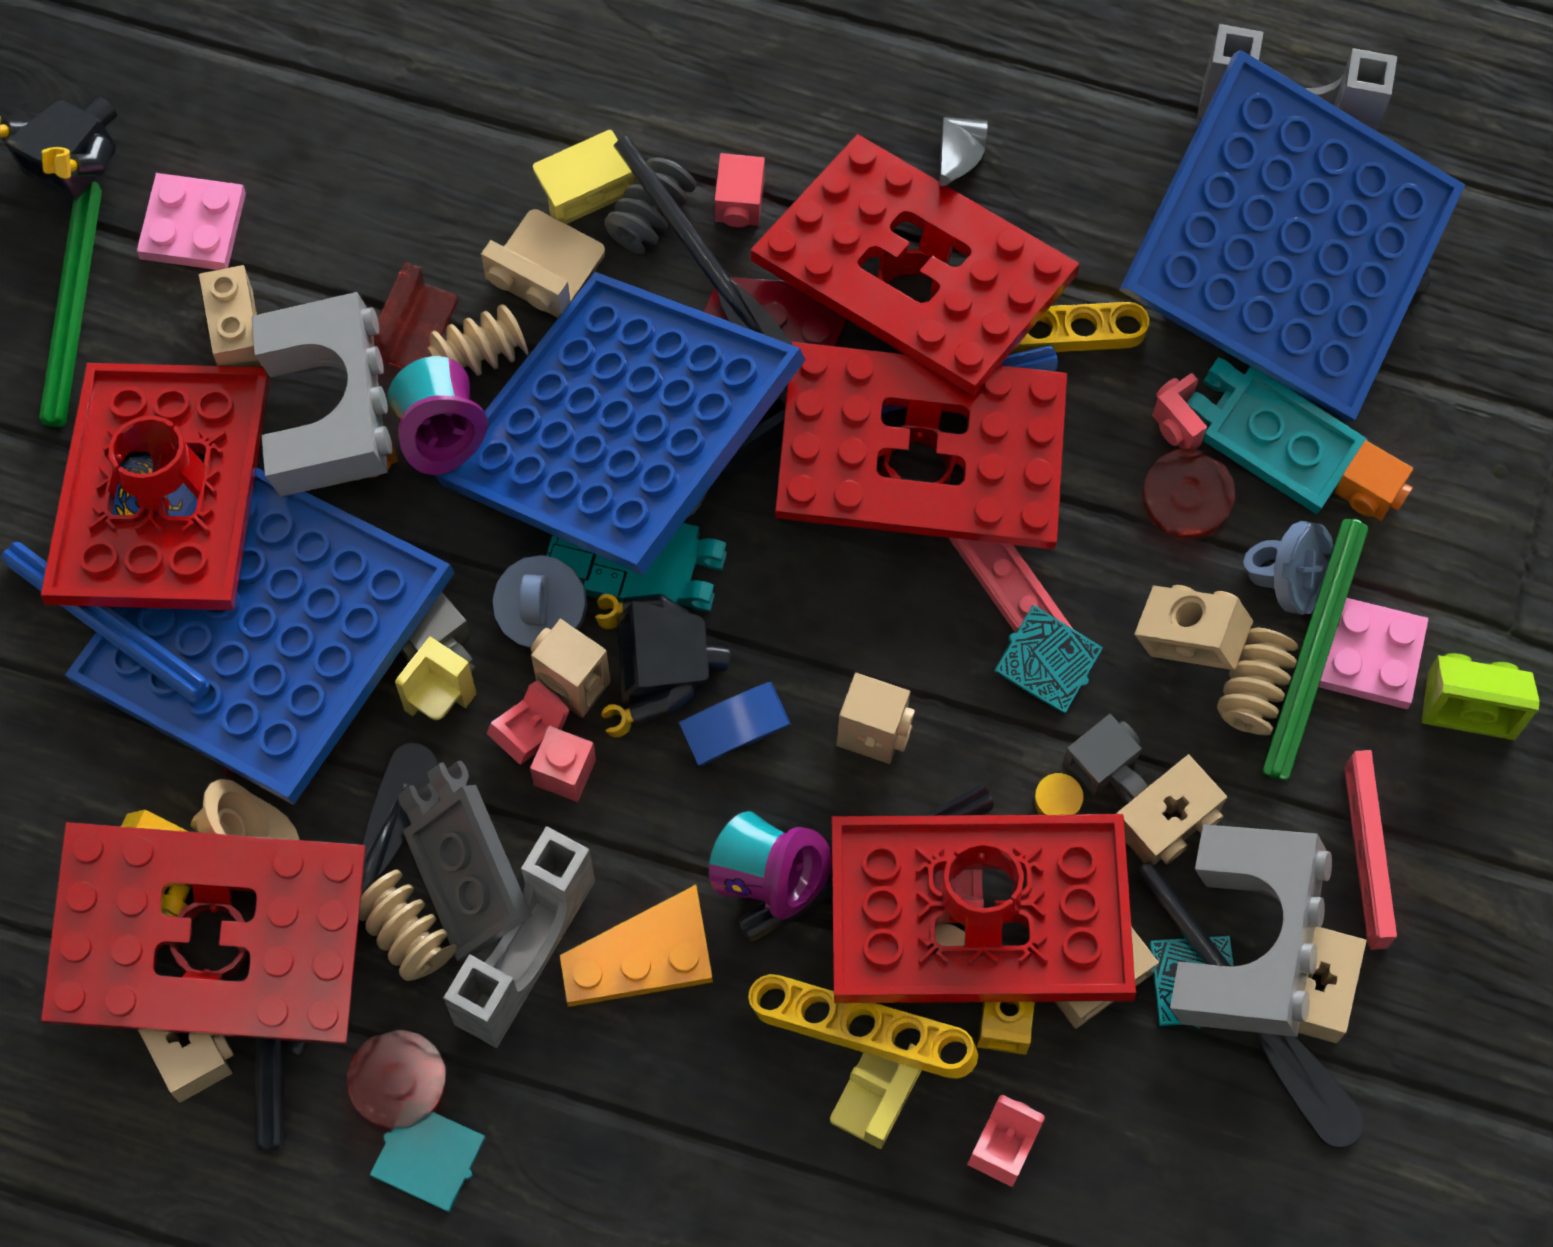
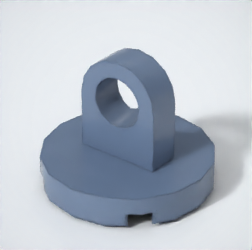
M1300 521L1288 529L1282 541L1267 540L1251 547L1245 554L1243 563L1249 579L1255 585L1275 589L1277 601L1284 611L1304 615V613L1312 614L1334 544L1330 533L1324 525ZM1275 560V563L1270 566L1260 567L1266 561Z
M543 555L526 557L509 566L497 581L492 599L494 616L503 633L517 644L529 648L532 647L533 642L545 628L551 630L560 618L578 630L583 624L588 606L585 587L576 572L559 559Z

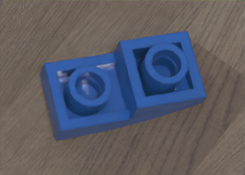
M767 682L738 694L679 722L698 765H706L744 745H752L791 725L772 682Z

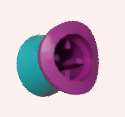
M425 357L407 365L392 381L388 390V405L393 415L400 421L398 428L400 447L404 457L413 468L429 475L444 474L461 466L476 452L487 433L488 420L483 409L470 400L469 377L459 363L447 357Z
M750 811L742 812L724 827L714 844L709 861L710 883L714 891L721 896L763 900L766 903L765 907L770 908L772 916L784 920L804 909L822 891L831 873L832 854L826 840L812 829L795 827L784 833Z

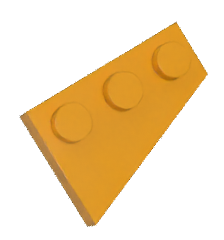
M694 885L561 954L560 961L568 1007L712 983V973L697 886Z

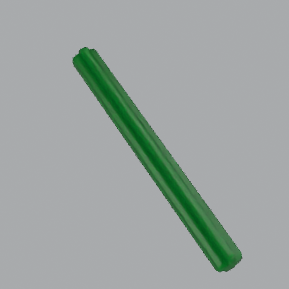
M95 181L91 182L77 200L73 199L39 414L42 424L47 427H63L67 420L102 194L99 184Z
M1344 519L1341 522L1262 768L1263 774L1275 780L1287 781L1291 776L1367 537L1368 526L1357 519Z

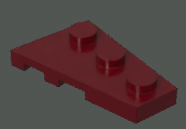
M730 277L731 280L741 286L766 310L792 342L837 347L849 321L848 319L785 281ZM714 288L703 312L729 321L721 305L717 290Z

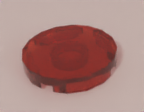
M1177 449L1161 456L1149 470L1142 489L1143 506L1151 521L1165 533L1182 539L1201 538L1216 532L1228 519L1235 500L1234 480L1226 466L1218 459L1214 461L1211 457L1205 456V452L1196 449Z
M406 1030L391 1031L392 1033H385L381 1036L378 1034L368 1039L353 1055L347 1071L348 1091L357 1112L370 1124L390 1131L393 1129L410 1128L426 1120L441 1105L447 1088L446 1067L436 1047L422 1035Z

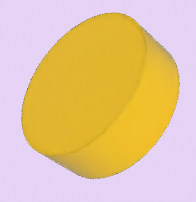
M1054 773L1043 778L1038 784L1034 796V805L1039 815H1077L1083 803V791L1080 784L1073 777L1063 773Z

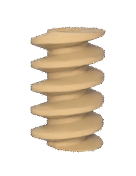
M503 304L497 307V321L489 312L484 311L480 314V327L471 318H466L463 321V334L453 324L448 325L446 328V341L436 331L429 334L430 347H427L429 357L441 356L450 358L459 363L463 368L469 366L477 376L482 375V360H486L494 370L497 369L498 354L503 353L511 363L515 362V347L519 346L528 356V349L518 322L511 311Z
M1259 627L1250 629L1236 669L1230 670L1229 676L1231 679L1226 681L1223 692L1225 696L1219 699L1217 709L1225 722L1244 732L1263 736L1271 735L1273 727L1262 718L1274 719L1278 716L1279 710L1269 702L1278 703L1284 699L1285 693L1275 685H1289L1291 677L1282 669L1290 670L1295 668L1297 660L1286 652L1298 649V644L1282 633Z
M396 869L380 877L361 896L359 920L366 921L365 926L369 934L378 936L377 945L379 948L389 951L388 960L390 963L400 966L399 975L404 980L411 981L425 977L445 965L455 953L457 945L452 944L443 949L440 948L439 945L444 941L448 933L444 929L431 934L428 932L436 921L435 916L429 914L420 919L417 917L424 908L425 903L421 899L409 904L406 903L414 889L409 884L398 889L394 887L402 878L401 871Z

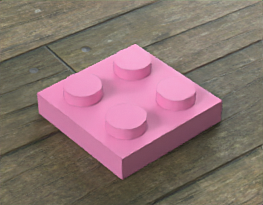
M156 173L137 247L139 258L141 260L214 270L228 268L246 195L244 186L241 184Z
M1347 598L1319 687L1408 709L1413 699L1429 618Z

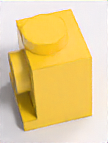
M983 1002L977 1047L1026 1055L1031 1042L1035 1002ZM1002 1003L1014 1004L1018 1008V1013L1014 1016H1006L1001 1012L1000 1005Z

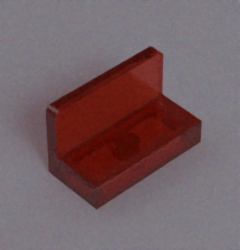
M404 262L378 318L379 334L373 335L374 346L378 347L382 361L402 368L416 360L429 357L427 347H430L429 334L436 331L443 336L457 305V296L455 294L426 285L421 267Z

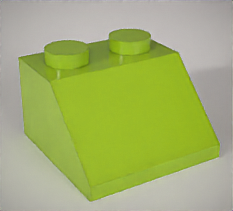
M1450 653L1444 656L1438 655L1427 672L1421 723L1516 740L1539 710L1540 700L1533 673L1518 670L1516 665L1507 662H1494L1489 665L1473 662L1470 657L1463 654Z

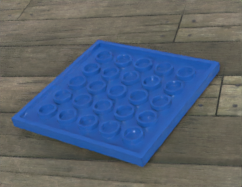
M1239 50L1233 54L1119 291L1346 422L1354 421L1358 416L1465 184L1246 52Z
M594 272L484 411L488 420V429L484 440L476 452L458 468L435 476L444 487L644 575L806 359L801 349L796 346Z
M256 468L234 610L114 607L113 609L121 617L204 676L210 685L208 693L203 695L199 702H190L97 632L65 676L72 684L294 805L454 575V571L449 563L305 491L280 497L266 478L265 471ZM196 497L182 516H190L195 512L198 500Z

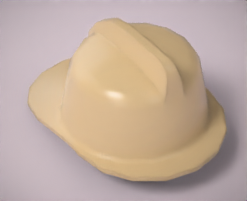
M220 779L208 786L204 792L203 808L193 817L190 824L196 832L300 840L296 828L287 816L232 780Z

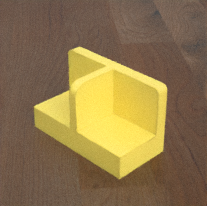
M612 130L602 132L533 164L534 174L548 197L551 217L568 224L624 198V192L630 185H633L635 176L613 147L618 140Z
M429 636L395 680L404 710L412 716L419 710L433 720L442 719L455 702L466 708L477 694L469 662L431 636Z
M910 1044L908 1050L914 1048L915 1045ZM895 1045L896 1048H898V1049H900V1050H904V1049L898 1047L897 1045ZM863 1053L859 1063L853 1068L850 1080L830 1116L831 1124L882 1149L922 1070Z

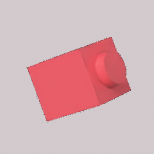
M720 153L715 194V222H723L728 226L737 228L747 225L759 226L764 187L765 157Z
M549 726L530 767L534 786L578 802L596 762L594 743Z

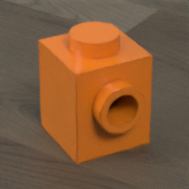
M1365 440L1342 475L1334 494L1348 501L1351 507L1358 513L1368 517L1373 516L1382 521L1391 507L1399 511L1413 489L1406 482L1414 468Z

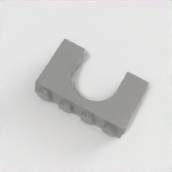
M1219 24L1203 80L1197 118H1203L1234 53L1242 50L1259 60L1264 32ZM1353 48L1345 71L1337 81L1323 87L1306 89L1377 131L1392 95L1397 56Z
M358 292L252 316L255 356L270 377L320 366L339 368L348 374L345 394L338 406L329 415L312 424L262 435L265 476L280 497L388 473L386 455L392 453V443L389 432L382 422V414L388 412V405L384 390L378 384V374H383L384 368L380 351L377 346H374L373 335L379 334V323L373 307L367 308Z
M1203 824L1195 870L1205 886L1256 891L1267 894L1282 904L1283 925L1273 947L1264 956L1252 963L1230 967L1178 962L1170 1009L1180 1023L1184 1025L1297 1037L1300 1021H1306L1309 1013L1310 998L1308 991H1305L1307 974H1313L1317 964V947L1312 943L1315 927H1321L1324 920L1325 904L1320 894L1322 882L1328 881L1331 876V852L1326 850L1317 833Z
M547 826L521 867L525 882L523 895L532 916L505 934L485 962L469 954L443 997L455 1026L495 1048L499 1046L595 883L590 849Z

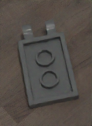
M457 761L449 768H446L443 762L428 771L430 783L418 791L414 785H410L398 794V800L411 822V825L403 830L404 836L441 924L448 933L450 945H457L454 955L457 961L466 960L469 954L472 956L477 955L526 921L532 914L477 786H466L469 779L466 766L462 761Z

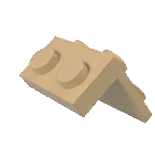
M533 209L527 213L504 247L490 240L481 253L485 279L496 287L507 290L526 300L533 307L559 318L603 260L605 248L597 240L540 210Z

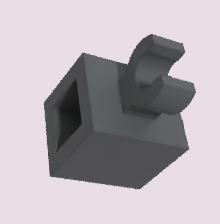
M441 592L400 653L410 662L429 636H431L468 661L472 672L475 670L471 663L473 659L461 646L463 642L470 638L467 621Z
M1108 714L1066 750L1062 763L1093 797L1112 784L1121 799L1128 804L1148 788L1146 782L1130 769L1136 764L1142 750L1138 745L1140 740L1124 721L1118 723L1111 714Z

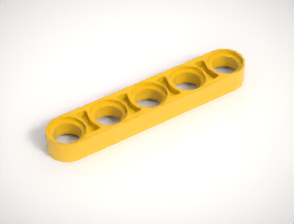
M1132 302L1050 306L1038 321L1046 323L1051 329V334L1046 338L1036 339L1027 333L1010 354L1047 345L1053 346L1055 352L1136 347L1146 337L1149 327V316L1142 306ZM1130 316L1139 322L1141 328L1136 333L1125 334L1117 328L1115 322L1120 317ZM1076 319H1087L1095 325L1096 331L1090 336H1079L1072 330L1071 324Z
M768 974L762 976L753 983L749 990V1003L755 1014L761 1021L776 1027L947 1078L957 1079L964 1077L972 1072L977 1064L978 1053L976 1046L967 1031L959 1027L876 1003H834V991L780 975ZM780 989L785 992V999L781 1006L773 1010L761 1008V998L768 990ZM815 1002L827 1003L830 1010L828 1016L823 1021L809 1023L805 1020V1011L811 1004ZM861 1015L873 1017L875 1024L869 1034L862 1037L850 1034L849 1027L853 1019ZM907 1028L918 1030L921 1037L919 1043L914 1048L900 1050L895 1047V1038L899 1032ZM951 1042H961L967 1046L965 1057L955 1064L943 1062L940 1055L944 1046Z

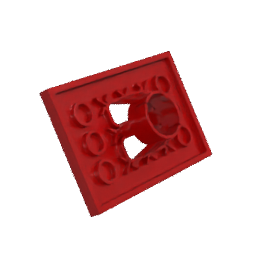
M858 134L750 250L751 261L973 396L1078 275L1080 264L948 186H940L939 181ZM910 222L923 230L918 250L908 249L910 242L893 233V230L900 223ZM953 248L968 257L958 267L948 265ZM871 257L880 258L878 278L861 268L866 260ZM917 274L932 280L931 300L919 303L887 283L895 277Z
M792 342L793 346L801 349L806 360L787 384L774 518L1045 549L1055 548L1058 532L1067 373L1000 365L973 396L905 354ZM886 405L907 407L904 426L898 428L883 424L881 421L882 408ZM947 411L963 414L967 419L966 433L951 434L941 432L938 429L941 412ZM918 442L928 445L936 453L940 454L945 463L946 473L940 480L934 483L903 480L888 464L891 453L896 449L909 450V443ZM881 456L880 463H879V467H878V468H879V474H878V472H877V459ZM954 464H959L963 469V483L960 485H948Z
M87 363L41 591V597L45 605L234 610L271 377L263 367ZM130 452H149L154 463L152 473L145 474L128 472L121 465L125 456ZM195 453L205 454L204 463ZM118 482L123 490L137 498L140 506L137 513L133 515L112 514ZM184 483L198 499L196 510L190 516H168L170 500L164 496L176 491Z
M1123 814L832 816L834 1003L1135 1000L1136 986ZM945 870L943 891L940 892L934 887L933 875L937 871ZM963 870H1003L1014 882L1013 893L1009 900H995V907L980 908L967 904L965 900L952 890L950 881L952 878L955 879ZM1024 875H1025L1026 888H1025L1024 890H1022V889H1023ZM942 923L963 924L965 926L964 946H942L938 944L935 938L936 926ZM1005 923L1024 924L1028 929V942L1025 945L1001 946L1002 925Z
M66 822L41 1021L49 1024L347 1045L366 852L365 845ZM168 887H193L194 903L183 908L177 917H168L162 913L163 896ZM231 890L251 891L257 895L255 916L249 922H245L240 912L232 906ZM203 911L229 913L237 921L221 922L219 945L236 946L240 953L231 964L218 971L192 969L179 953L178 942L189 943L192 935V920ZM167 944L170 946L175 960L180 968L185 971L182 978L156 974V957L161 946ZM250 953L248 977L239 982L223 981L236 974L247 962Z

